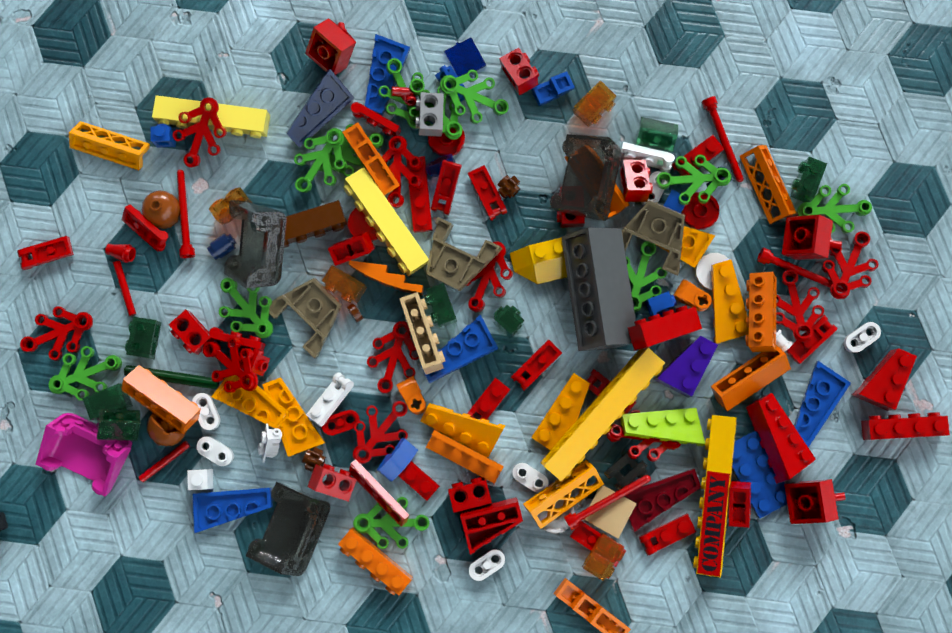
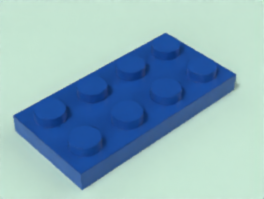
M753 431L735 440L732 471L739 482H751V506L757 517L762 518L787 505L785 482L776 484L774 479L776 475L773 468H770L767 460L769 458L765 448L762 449L760 444L761 438L757 431Z

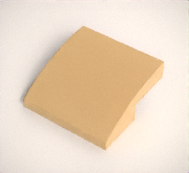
M602 485L598 488L590 506L615 493V491ZM622 497L584 520L619 539L637 503Z

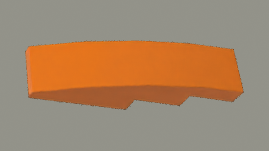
M358 122L342 132L383 195L400 186Z
M349 261L351 268L384 286L407 293L418 292L419 295H423V285L406 283L405 275L388 273L389 268L387 265Z
M564 578L553 593L602 633H629L631 630L566 578Z

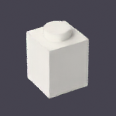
M213 469L187 470L188 490L213 489Z

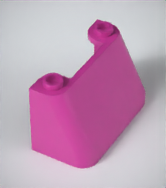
M64 413L46 425L36 465L47 471H53L63 466L93 480L92 490L96 494L105 497L111 492L130 453L132 442L128 438L76 414Z

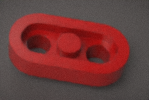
M346 410L331 415L322 426V430L325 434L331 436L354 429V423L360 420V416L353 410ZM349 416L354 418L353 423H348L347 418ZM331 422H334L336 425L333 430L329 428Z

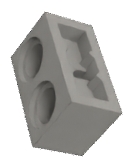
M421 92L420 99H416V110L419 111V117H416L415 129H419V135L442 136L443 93ZM432 103L434 107L428 108L425 104ZM431 121L434 125L427 126L424 122Z

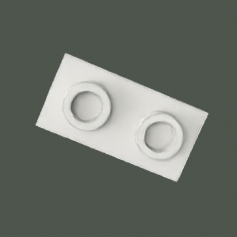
M268 424L265 426V431L261 432V443L258 445V454L262 455L263 463L266 457L273 458L278 454L279 443L282 437L280 429H269Z

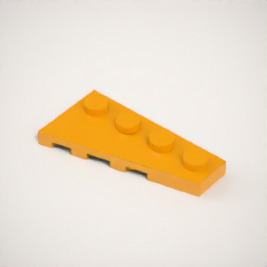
M573 373L531 438L551 450L578 420L590 383Z
M431 403L428 404L420 420L424 424L487 458L505 427L502 424L495 425L489 423V420L471 418L469 414L463 413L461 415L455 413L452 409Z

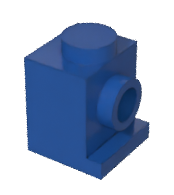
M157 124V126L151 127V142L157 148L176 147V140L173 138V132L176 129L171 128L167 124Z
M668 291L647 299L645 304L650 316L657 315V313L662 316L663 312L669 311L670 308L677 305L675 297L670 295Z

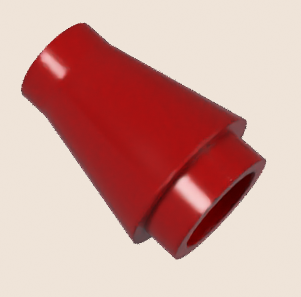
M108 244L105 248V253L128 263L135 259L136 249L130 244Z

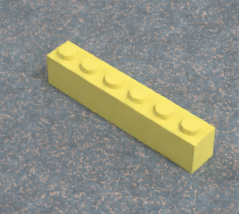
M156 96L152 118L158 124H171L185 129L199 123L202 115L194 117L189 123L184 124L179 121V114L200 107L201 101ZM209 103L206 105V109L208 111L211 110V105ZM219 104L217 115L227 132H231V134L236 136L248 134L253 138L267 137L270 114L267 110ZM184 114L183 120L187 121L188 117ZM209 119L208 127L214 132L215 127L211 119ZM218 129V133L223 134V131Z
M363 167L345 178L343 188L346 194L353 197L356 208L365 214V220L370 227L373 226L377 231V238L380 242L386 244L389 255L392 258H396L401 272L410 276L427 265L428 257L366 169Z

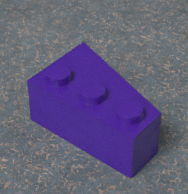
M702 336L697 337L654 380L688 398L692 397L718 344Z

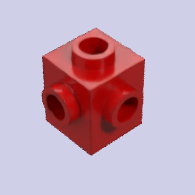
M253 348V358L250 360L252 372L264 376L270 358L263 356V351ZM239 356L241 369H244L243 359Z

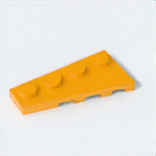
M684 226L680 260L695 268L715 235Z
M732 259L711 265L714 343L717 344L748 335L749 328L746 327L747 312Z
M236 375L225 378L211 396L273 428L279 429L290 415L289 412L258 385L253 391L238 388L233 393L225 392L224 383L226 381H238L240 378Z
M281 377L262 384L264 391L290 413L279 428L282 432L281 439L288 457L325 444V441Z

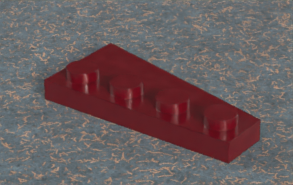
M694 468L647 484L624 496L637 503L629 517L633 532L701 488Z

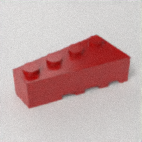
M773 393L759 398L746 407L754 429L760 435L762 449L765 448L768 455V464L770 468H773L776 475L774 477L776 484L790 480L816 460Z

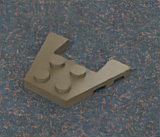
M649 200L622 229L625 251L632 235L669 250V254L662 269L678 276L685 215Z
M437 217L435 233H433L432 251L430 250L426 274L461 291L502 248L485 240L477 257L445 242L454 225Z
M313 278L273 300L269 308V314L274 319H277L290 306L315 331V334L302 346L315 359L321 352L342 304L316 278Z

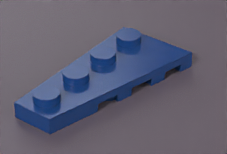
M375 34L365 106L383 116L390 98H381L378 95V89L385 85L391 90V87L396 85L393 75L389 74L386 70V64L390 59L396 58L401 61L403 68L410 52L409 46ZM390 65L391 70L395 71L396 66ZM381 89V93L386 95L387 91L385 89Z
M481 314L455 338L448 341V344L438 350H442L446 360L443 362L444 369L425 374L428 382L432 383L498 349Z
M820 361L815 363L794 427L808 447L851 384V382Z
M272 487L192 494L194 533L273 507Z

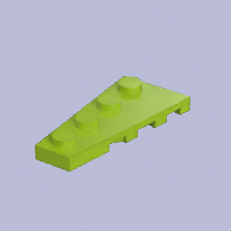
M697 408L623 414L621 417L625 436L646 439L657 438L660 441H677L680 444L691 443L701 447L705 445Z

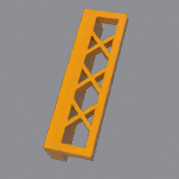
M81 121L69 132L70 148L136 170H140L143 167V155L150 148L149 143ZM84 129L88 130V132H82L80 130ZM131 147H140L141 149L137 150Z
M587 460L583 461L572 469V474L567 479L562 481L556 480L523 503L525 509L532 515L540 529L604 485L597 470ZM594 476L597 482L587 486L588 479ZM580 488L577 496L570 497L572 490ZM558 500H564L563 506L554 508ZM543 511H548L547 517L540 521L537 515Z

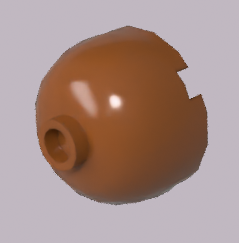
M161 190L154 191L147 195L142 202L141 210L143 216L157 228H170L178 222L180 216L179 200L173 194Z
M152 413L147 423L148 435L160 446H173L179 443L186 434V432L183 434L155 413Z

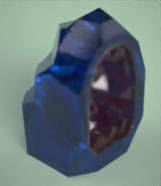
M444 155L429 162L425 168L427 174L432 177H438L443 160L456 163L453 155Z

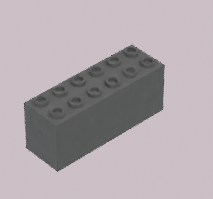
M588 227L561 237L578 351L608 350L632 345L628 327L634 326L636 319L621 228Z

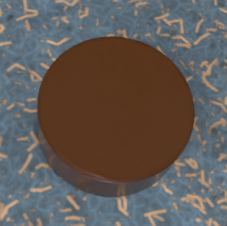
M354 304L347 306L349 313L357 323L363 319V316Z

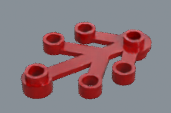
M204 98L200 102V107L179 114V121L184 124L189 123L192 118L202 115L199 123L173 132V138L176 141H183L185 137L196 133L190 152L184 156V163L187 167L193 168L200 164L201 158L198 152L203 137H205L209 146L208 153L210 155H218L221 151L220 146L216 144L208 127L209 119H211L215 127L214 135L217 138H223L227 134L217 115L219 104L214 98ZM208 103L211 105L210 111L206 109ZM184 114L188 117L187 121L183 120ZM218 129L223 131L221 136L218 134ZM178 132L182 134L181 139L177 137ZM213 146L217 149L216 153H213L211 150ZM189 157L193 158L192 164L188 161Z
M402 136L392 137L389 141L388 151L382 156L386 164L394 156V161L388 168L400 186L395 188L387 197L388 202L394 208H399L404 203V197L401 195V173L409 180V184L413 187H419L422 183L421 178L414 175L402 163L403 155L409 160L410 166L414 169H419L422 166V160L414 156L407 149V141ZM418 160L417 165L414 166V161ZM417 178V183L413 184V180ZM399 198V202L395 204V200Z
M860 231L854 236V247L848 262H846L841 252L842 247L838 249L837 253L832 248L829 250V254L835 257L842 272L840 279L834 270L835 264L833 261L826 260L822 264V270L828 273L832 282L830 293L836 299H845L851 290L859 287L867 288L872 282L869 276L863 275L859 280L848 283L850 276L865 271L873 272L878 268L879 264L875 259H869L866 263L855 266L862 248H865L870 242L869 234L864 231ZM857 239H861L863 244L859 243ZM869 263H873L875 267H870ZM825 264L831 265V269L826 268ZM862 279L867 280L868 284H864ZM836 288H841L843 292L838 293Z
M493 242L501 246L502 250L466 285L469 286L471 282L481 278L475 296L470 298L468 306L473 312L478 313L484 309L485 302L482 298L489 280H491L494 287L493 293L495 296L502 298L506 294V290L501 285L494 270L497 262L501 268L500 275L504 280H510L513 276V272L505 262L506 248L501 242ZM509 271V275L504 277V272ZM498 289L503 290L501 294H497ZM477 300L478 305L473 306V302Z
M789 269L783 273L782 282L788 287L792 305L783 301L777 295L778 303H776V307L794 316L796 323L785 318L783 313L777 312L776 316H781L783 320H776V325L787 327L793 331V336L797 341L805 343L813 337L812 326L818 318L823 316L824 308L820 305L814 306L811 316L806 322L804 321V313L812 301L818 298L820 291L816 287H811L800 305L795 285L798 280V274L796 271ZM792 277L793 281L788 282L786 278ZM810 291H815L817 295L811 296ZM814 310H821V314H816ZM805 331L806 336H801L799 332Z
M57 306L53 309V315L57 318L64 317L73 322L64 325L49 319L44 314H38L35 317L36 324L48 326L55 330L36 338L24 337L20 342V347L23 351L34 352L38 345L57 338L53 349L49 351L48 355L52 360H60L62 358L61 349L68 333L75 330L66 348L69 352L76 353L80 349L79 341L83 332L89 330L93 325V318L89 313L80 312L76 315L66 311L63 307ZM59 309L62 310L61 315H57ZM41 317H44L43 323L39 321ZM83 319H86L85 325H82L81 323ZM30 342H33L32 348H29ZM75 343V349L71 350V345ZM55 351L58 352V356L56 358L53 357V353Z
M405 321L397 322L393 326L392 332L373 340V347L381 350L386 343L395 339L393 347L367 359L368 366L376 368L380 362L390 357L385 376L377 384L379 391L382 393H389L393 389V382L391 380L397 360H399L406 378L416 374L415 369L410 366L401 350L404 341L410 351V358L412 360L419 359V356L416 358L412 357V352L417 350L410 338L411 332L408 323ZM402 327L406 329L404 334L399 333V329ZM378 340L382 341V345L380 347L375 346V343ZM376 359V364L370 365V360ZM408 369L413 370L412 376L406 375ZM388 382L389 388L383 389V383Z
M230 338L228 340L231 359L221 352V347L216 342H206L203 345V354L206 357H216L228 368L226 370L213 371L211 377L214 382H222L224 378L234 375L240 378L238 381H226L224 383V391L227 393H233L238 388L253 391L258 385V377L252 372L250 360L253 358V350L250 348H243L240 351L244 370L241 369L238 349L241 346L239 338Z
M400 400L395 401L392 404V412L379 428L376 416L378 409L374 405L366 408V414L369 416L371 438L365 444L364 430L366 425L361 420L356 421L353 427L356 431L358 446L353 450L354 460L356 459L360 464H365L370 461L371 457L387 455L386 449L388 447H392L393 450L395 449L392 444H387L384 448H372L377 442L400 441L401 438L398 437L400 432L405 433V439L408 438V433L404 429H399L393 433H385L397 417H402L407 413L408 407L406 403ZM402 405V410L396 411V406ZM370 408L375 409V413L373 415H370L368 413ZM358 423L363 424L361 430L356 429ZM362 450L366 452L364 457L359 456V452Z
M639 410L631 411V413H641ZM616 424L611 425V429L606 433L607 438L612 442L619 441L621 437L643 440L637 446H631L628 450V456L631 459H637L641 452L654 442L662 444L656 449H650L647 453V458L651 462L657 461L660 455L667 449L676 450L681 446L677 441H660L657 438L646 439L625 436L623 429ZM613 429L617 430L619 433L615 434L613 432ZM631 450H635L637 455H634ZM651 453H655L656 457H652Z

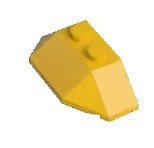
M562 238L528 245L510 253L514 272L537 285L567 278Z

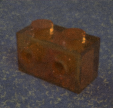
M600 80L574 106L573 113L587 127H590L592 124L596 125L602 119L601 115L605 111L609 112L616 105L614 102L617 96Z
M331 265L322 280L325 284L324 288L332 293L337 291L342 294L341 298L349 303L351 301L358 303L367 289L365 284Z

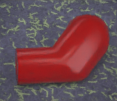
M391 87V96L401 97L408 106L416 104V96L409 88Z

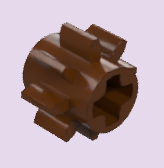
M506 175L497 184L500 187L498 193L503 198L506 196L510 199L513 198L520 191L518 186L520 181L515 176L510 178Z
M314 447L313 451L309 449L306 451L302 463L306 464V470L313 473L316 464L324 465L326 457L322 456L323 450Z

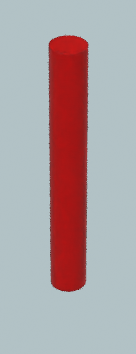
M115 261L113 265L129 317L134 316L136 311L121 261Z
M184 441L139 476L140 481L144 483L190 447L189 443Z

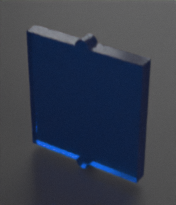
M472 38L461 43L457 42L455 46L444 51L458 77L470 70L477 71L486 66Z

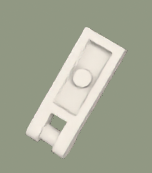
M623 142L619 155V160H646L647 167L658 168L661 172L667 173L670 171L671 164H673L675 159L672 153Z
M339 372L336 373L331 384L315 402L306 416L322 427L354 386L353 381L345 379V376Z

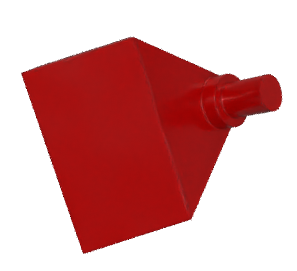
M328 18L313 28L305 54L324 71L327 72L328 69H331L337 75L347 68L356 40L347 32L343 22L336 24Z
M821 215L787 217L782 255L795 260L828 258L831 248L841 249L842 247L841 241H833L831 238L833 220Z
M832 479L784 484L791 524L827 523L839 519L836 501L846 500L844 492L834 494Z

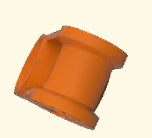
M684 279L673 294L676 300L691 308L696 307L698 312L706 311L712 302V298L708 293ZM703 298L705 304L701 306L699 305V300Z
M414 376L396 384L409 410L416 415L422 414L426 410V402ZM415 401L422 402L418 410L415 407L412 408L415 405Z

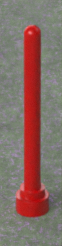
M715 96L709 97L701 102L702 106L710 113L735 179L740 183L744 178L716 110L718 108L717 99Z
M180 169L177 171L183 245L179 249L180 258L195 257V248L190 244L185 174Z
M763 247L758 255L757 261L762 264L772 263L786 270H794L798 275L829 288L832 285L830 279L775 257L769 249ZM836 288L838 292H843L841 288Z
M645 475L578 514L569 513L564 516L571 530L579 527L578 525L581 523V520L649 483L651 477Z

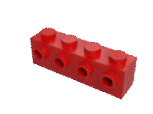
M687 305L676 308L675 313L674 310L663 312V317L657 314L648 317L649 321L647 322L646 318L634 321L635 325L628 327L634 350L646 348L702 329L696 307L688 309Z
M940 412L927 413L928 417H921L920 413L908 414V418H901V414L888 415L889 419H881V415L869 416V420L861 421L863 440L948 436L950 435L948 416H940Z

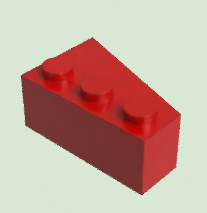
M899 348L890 350L852 396L886 411L896 410L917 356Z
M517 497L460 512L470 555L523 521Z

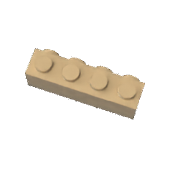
M418 292L399 298L425 374L444 369L443 362L446 360L442 350L438 351L437 345L440 342L437 334L432 333L431 327L434 325L431 316L426 315L425 310L428 307L425 299H421Z

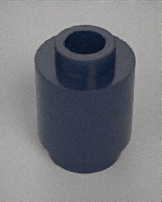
M224 233L212 241L207 249L215 260L218 258L222 259L236 249L235 244L237 242L231 234L227 236Z

